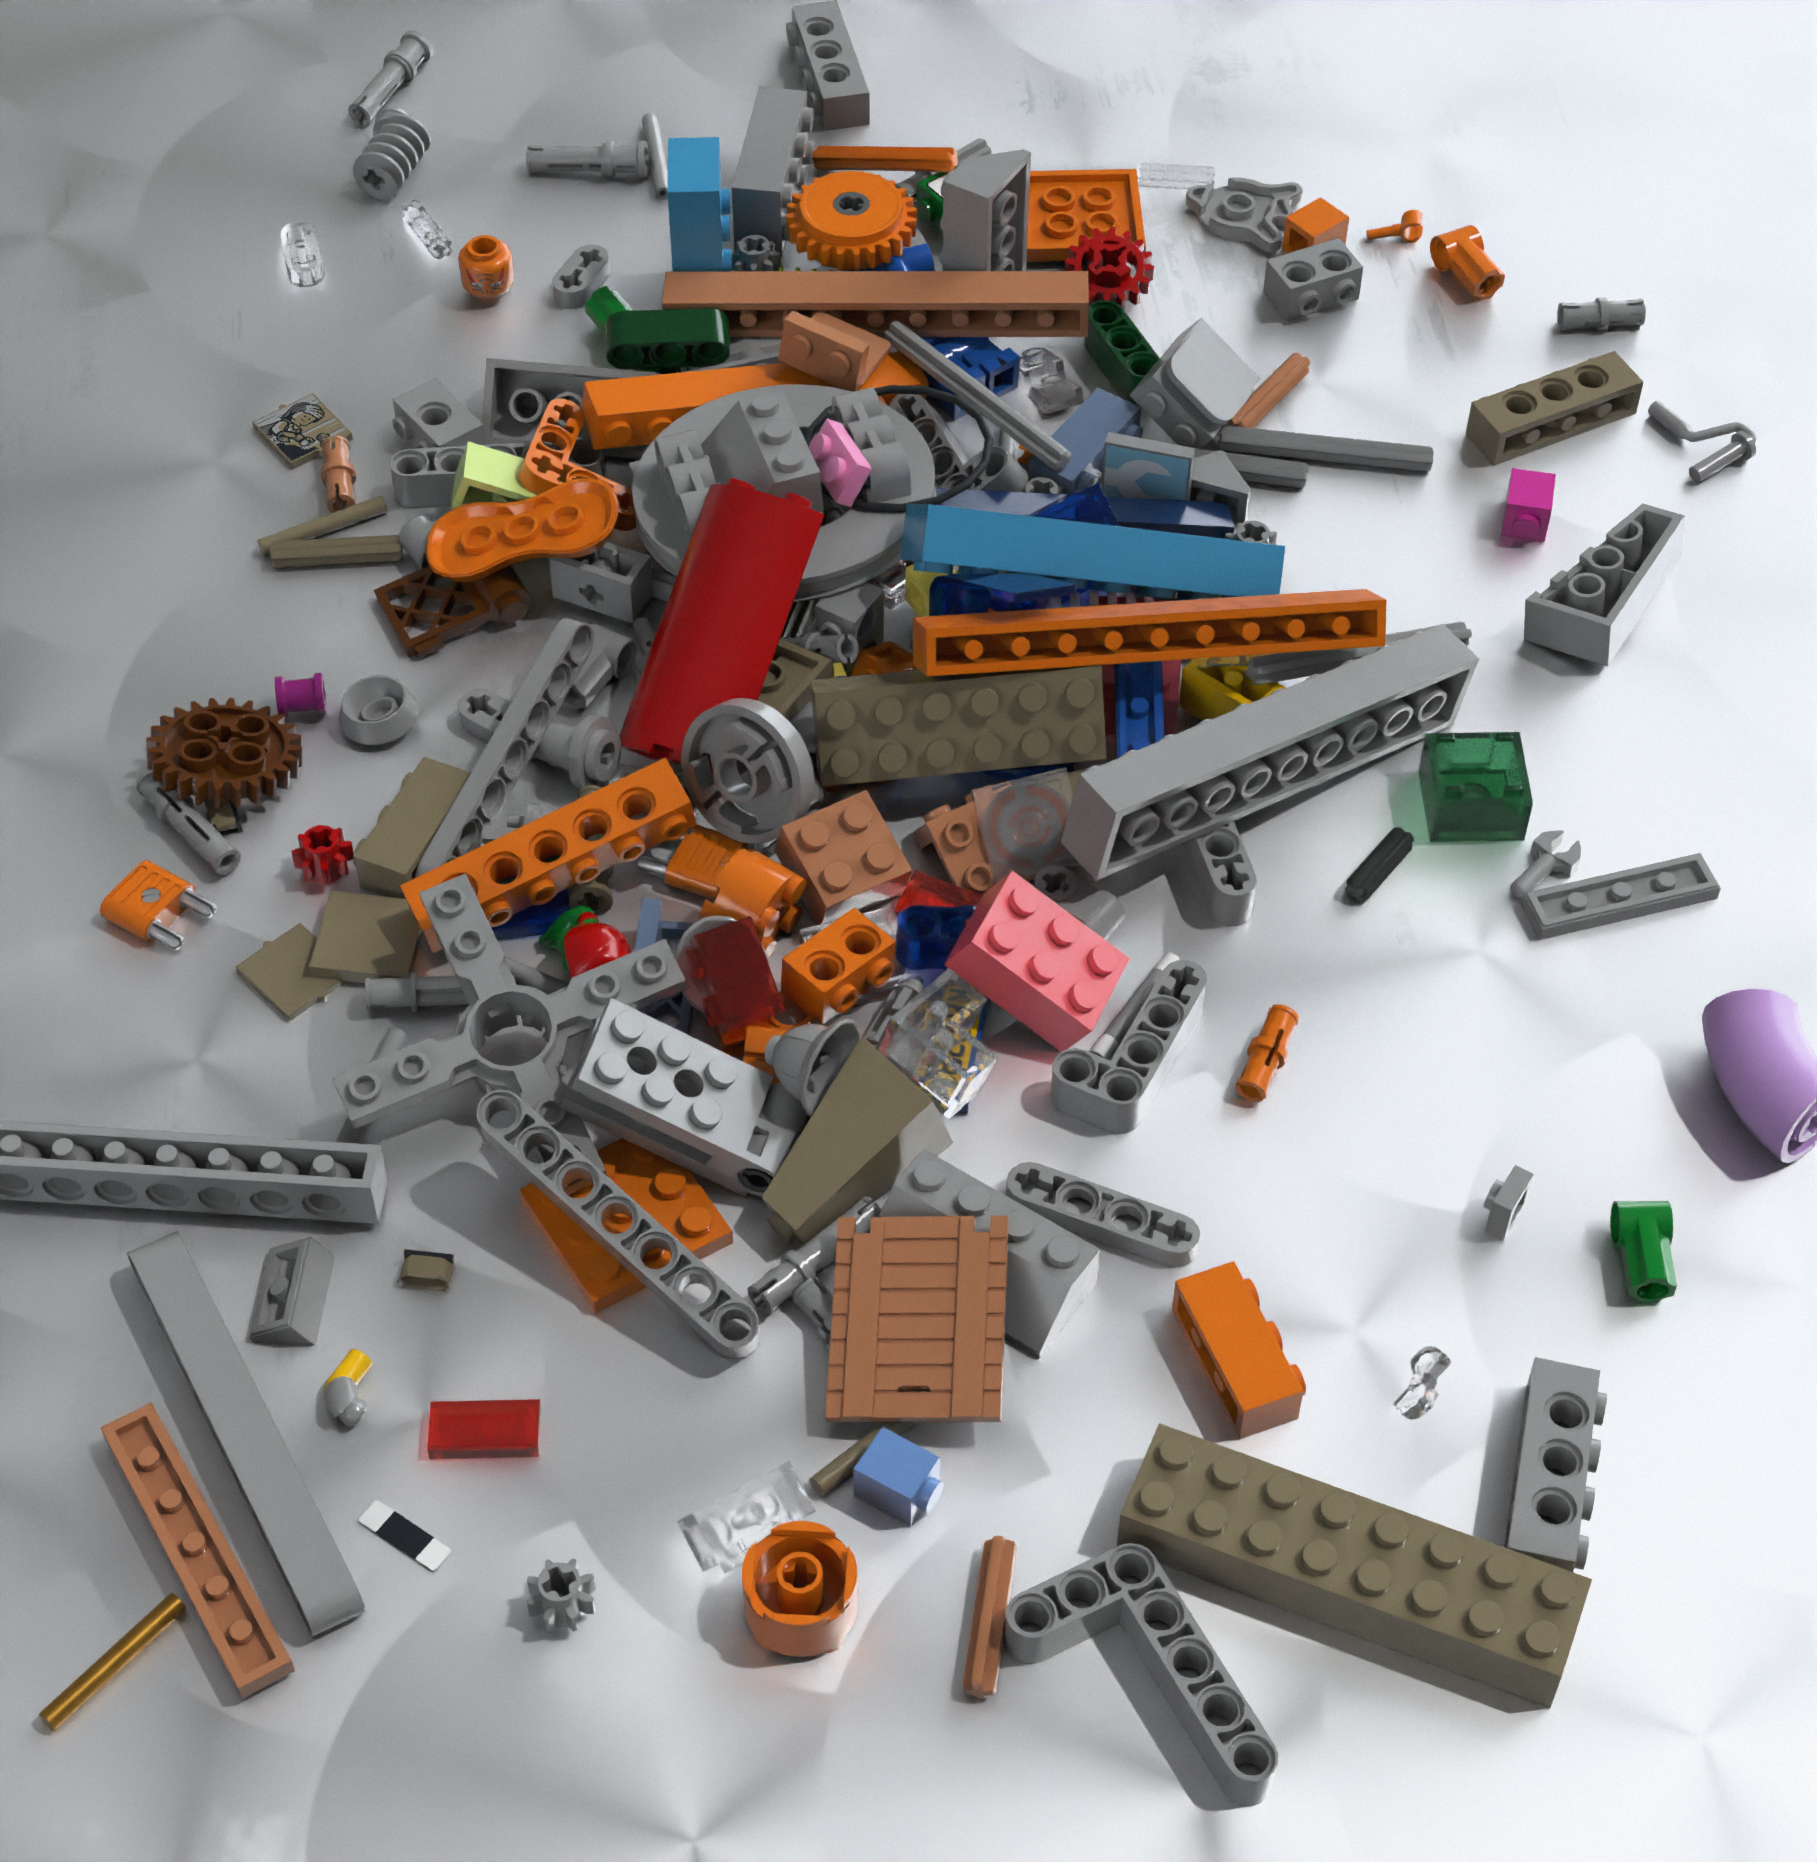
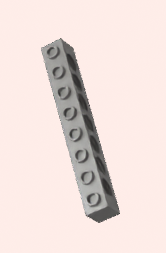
M0 1121V1199L379 1224L388 1182L380 1145Z

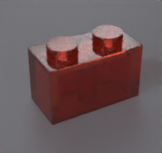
M751 916L696 934L689 940L691 949L685 951L686 960L695 980L702 978L709 997L703 998L702 1004L712 1028L719 1025L724 1036L747 1028L748 1025L752 1026L778 1017L785 1012Z

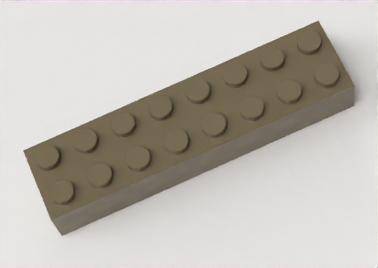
M1160 1423L1120 1514L1117 1546L1134 1543L1148 1548L1160 1564L1551 1708L1562 1678L1592 1583L1591 1578Z

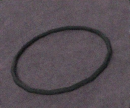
M888 385L874 388L877 396L891 393L928 395L957 405L974 418L985 439L982 459L965 481L936 497L904 504L871 503L855 499L852 507L864 511L903 513L906 512V504L940 505L969 489L988 467L991 456L993 437L983 415L960 397L927 386ZM832 405L825 408L806 429L804 439L808 447L813 434L828 418V411H832ZM821 481L822 492L834 500Z

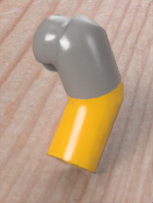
M354 1348L348 1352L325 1382L323 1389L328 1413L333 1419L339 1417L346 1426H354L367 1412V1403L356 1396L358 1393L356 1386L372 1366L370 1358Z

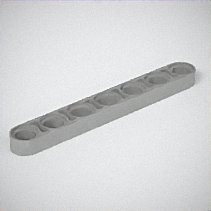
M564 618L555 626L422 856L417 867L416 877L481 846L483 843L481 839L483 825H493L590 655L594 642V632L588 623Z

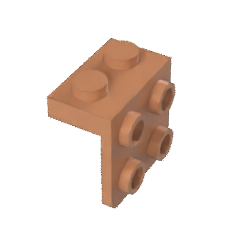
M792 310L784 320L778 361L833 384L837 388L853 392L857 391L886 358L890 352L891 344L884 338L829 314L817 312L809 318Z
M1010 784L994 792L990 785L982 787L964 797L967 804L952 811L948 804L936 808L922 816L925 824L913 832L921 849L934 844L961 903L967 908L976 907L983 894L1011 870L1027 882L1033 880L1037 872L1022 873L1006 867L992 854L985 840L984 819L989 805L1001 791L1011 787Z

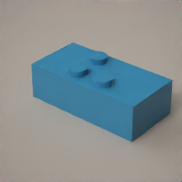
M719 137L668 138L667 194L672 272L732 271L731 249H725L724 242L731 241L730 216H723V214H731L730 189H722Z

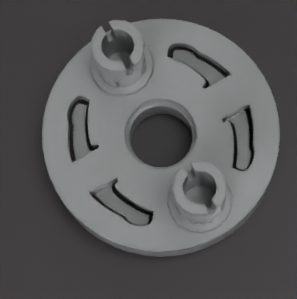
M730 699L701 713L687 730L682 745L681 764L688 793L706 821L725 836L748 844H761L778 838L781 826L806 816L811 806L819 804L818 802L822 801L824 795L823 787L814 778L811 758L804 741L795 727L771 706L753 699ZM707 754H710V761L713 769V774L710 768L709 758ZM737 760L743 762L749 769L752 777V786L746 784L740 777L737 770ZM734 803H736V805L739 806V807H740L741 809H743L744 811H746V812H748V813H750V814H752V815L758 816L759 822H757L756 817L750 816V815L744 813L743 811H741L740 809H738V808L734 805Z

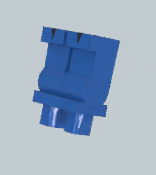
M921 337L998 397L1018 388L1020 356L1009 347L1002 351L988 337ZM923 370L929 382L928 387L957 396ZM994 376L1001 380V383L994 386ZM929 396L953 421L967 415L957 405Z

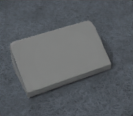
M307 1237L270 1248L249 1337L253 1342L301 1346L316 1343L334 1256L314 1238Z

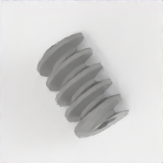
M405 114L391 115L383 122L382 127L377 130L375 136L369 141L368 146L364 148L353 166L354 178L366 194L380 201L390 200L396 195L397 190L402 187L404 180L410 176L411 170L416 167L417 162L422 159L424 152L430 147L431 136L426 126L418 119Z

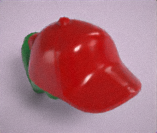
M577 906L564 912L539 937V943L542 946L555 948L561 952L563 956L562 966L570 973V980L572 977L631 953L626 936L611 925L599 923L591 908L586 906Z

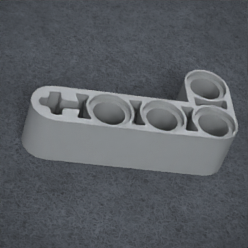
M897 394L891 401L889 407L909 420L928 444L935 468V487L953 488L965 481L981 462L983 450L968 460L942 416L921 395ZM993 445L988 467L969 489L1024 492L1029 477L1027 471L1002 446Z
M1232 821L1182 844L1213 919L1222 925L1239 926L1251 918L1257 879L1236 825Z
M1176 960L1169 963L1163 969L1111 1060L1077 1048L1060 1052L1054 1058L1052 1064L1050 1097L1055 1108L1064 1114L1111 1133L1124 1134L1135 1130L1141 1123L1201 1017L1207 981L1203 968L1189 960Z

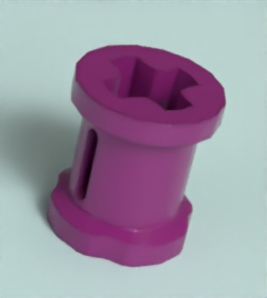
M322 672L315 673L313 678L285 680L282 676L275 677V696L278 714H284L285 718L290 712L317 710L319 714H327L326 690Z

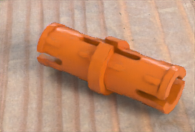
M1275 1004L1269 1008L1268 1016L1259 1036L1252 1038L1247 1048L1249 1058L1239 1081L1236 1082L1235 1090L1248 1101L1261 1102L1266 1098L1276 1070L1282 1068L1287 1060L1288 1051L1286 1047L1295 1026L1299 1023V1015L1288 1006Z

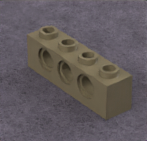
M1613 351L1471 402L1466 435L1495 466L1636 414L1644 381Z

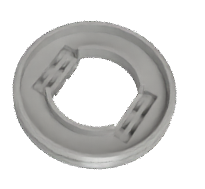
M794 384L759 387L729 394L707 402L675 420L651 442L642 455L634 474L632 486L633 506L638 532L652 557L665 570L677 577L711 484H720V482H715L709 456L703 455L701 444L738 400L754 397L761 393L782 390L803 437L806 429L823 410L832 405V411H828L827 419L842 423L872 468L861 488L862 495L859 500L864 502L904 504L936 497L935 468L928 444L909 420L891 407L879 402L873 387L852 392L820 385ZM822 424V425L819 427V429L813 434V437H814V435H816L817 433H819V431L821 430L823 424ZM852 507L838 519L821 526L793 602L822 598L849 590L879 576L897 564L901 558L905 512L864 511Z

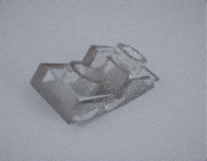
M1031 348L1022 353L1019 364L1018 383L1033 404L1044 414L1056 412L1084 402L1082 387L1065 376L1064 363L1061 358L1045 348Z

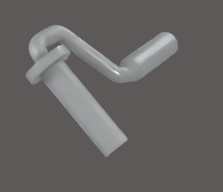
M1660 400L1654 401L1648 408L1649 415L1679 439H1686L1689 442H1698L1736 432L1732 435L1729 445L1689 468L1691 479L1697 483L1738 458L1749 460L1756 455V433L1742 422H1732L1694 432L1689 423Z

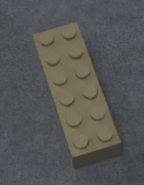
M1101 665L928 677L920 670L810 680L817 771L822 787L1107 759Z

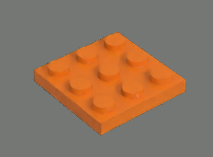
M1136 169L1030 171L1026 262L1065 261V259H1068L1070 245L1078 246L1080 235L1092 239L1093 229L1098 228L1102 235H1108L1110 227H1115L1117 236H1122L1128 230L1131 232L1130 241L1135 242L1142 239L1144 241L1143 252L1146 251Z
M623 1138L597 1150L606 1169L607 1176L697 1258L701 1260L733 1243V1231L690 1170ZM533 1183L519 1189L520 1201L595 1314L646 1288L641 1281ZM593 1184L568 1196L576 1199L583 1198L590 1194ZM614 1214L606 1220L604 1229L614 1234L623 1233L631 1226L632 1219L625 1214ZM652 1249L645 1254L642 1262L650 1269H660L669 1263L671 1254L664 1249Z

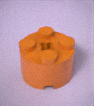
M743 848L731 857L718 874L713 885L720 890L714 904L705 899L699 920L711 916H726L742 922L758 937L769 960L776 947V937L782 930L786 933H791L802 916L803 908L798 906L797 902L806 887L807 880L762 853L749 848V851Z
M792 1521L772 1528L770 1535L762 1539L758 1544L755 1541L748 1549L742 1566L744 1612L747 1624L754 1634L757 1644L763 1649L773 1650L777 1653L793 1657L831 1653L839 1649L855 1622L858 1609L857 1563L849 1546L847 1548L836 1538L834 1531L822 1524L809 1521Z

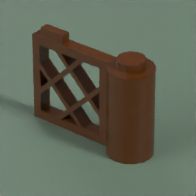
M512 565L476 581H454L450 589L434 587L435 581L443 576L433 572L430 566H427L373 590L408 657L418 654L419 658L444 648V641L491 620L499 624L516 622L527 613L531 605V597ZM405 593L415 595L409 608L391 605L389 601ZM427 597L444 600L438 613L420 610ZM455 603L471 605L475 609L461 617L449 615ZM414 621L432 624L427 632L412 639L408 636Z

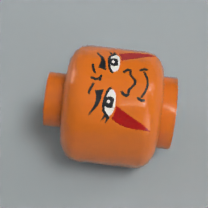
M482 235L471 239L460 250L458 256L460 278L463 288L469 294L478 298L494 299L506 293L512 287L514 281L512 254L510 248L504 242L492 236Z

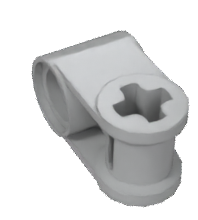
M1057 865L1043 867L1034 878L1035 888L1105 940L1111 936L1125 918V909L1117 897L1108 891L1090 884L1065 867ZM1061 881L1064 882L1063 891L1059 890Z

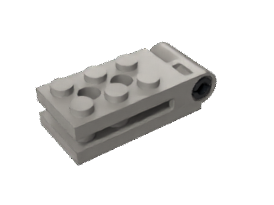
M613 998L605 1006L601 1017H598L592 1025L558 1106L562 1110L744 1197L748 1192L757 1196H763L802 1133L808 1118L800 1100L791 1095L781 1083L771 1084L773 1076Z

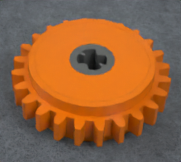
M841 171L829 173L821 178L816 177L809 186L804 184L801 186V194L793 193L792 203L787 204L786 230L789 233L790 243H796V251L798 253L807 252V260H816L823 267L829 266L837 270L876 268L877 265L884 262L890 263L894 255H903V247H910L912 245V237H916L917 208L914 207L913 197H906L905 188L897 189L894 180L888 181L879 174L875 175L864 171Z

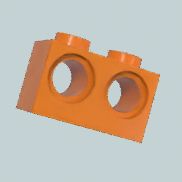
M852 908L782 958L781 991L823 1025L836 1014L846 1013L853 1007L858 998L873 987L879 988L891 978L895 969L896 941L856 908Z

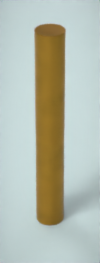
M170 1593L39 1713L42 1721L51 1730L55 1731L186 1610L184 1603L175 1594Z

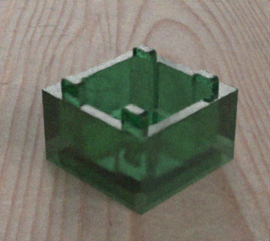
M1520 732L1425 733L1418 772L1430 842L1524 841L1532 811L1533 799Z

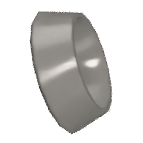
M373 675L360 679L347 689L342 698L338 721L341 731L350 740L363 745H381L395 741L406 734L417 721L419 707L416 698L398 679L387 675Z

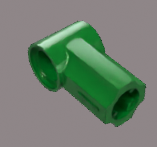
M1614 1201L1610 1215L1611 1238L1614 1247H1621L1628 1296L1634 1297L1639 1303L1645 1304L1659 1303L1662 1299L1674 1296L1677 1283L1670 1248L1673 1238L1671 1204L1669 1201Z

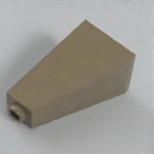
M862 1038L852 1050L761 1197L772 1213L766 1221L787 1243L795 1237L802 1245L806 1244L864 1196L870 1197L872 1203L891 1190L893 1184L922 1149L938 1156L953 1143L933 1100L865 1038Z

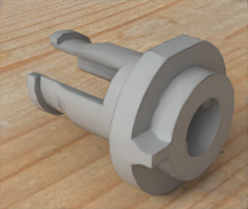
M589 715L578 726L552 721L530 760L540 759L552 766L564 768L566 771H569L570 781L577 788L581 789L588 785H596L603 788L612 783V776L619 765L621 741L614 723L607 717Z

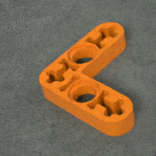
M551 400L546 407L519 470L518 478L520 483L529 491L539 495L562 484L558 480L563 481V483L584 478L603 480L612 486L618 499V517L614 529L621 531L635 529L637 525L632 489L568 461L584 423L585 415L583 410L570 400ZM558 419L566 422L564 429L556 425ZM543 441L555 444L561 451L547 447L543 444Z

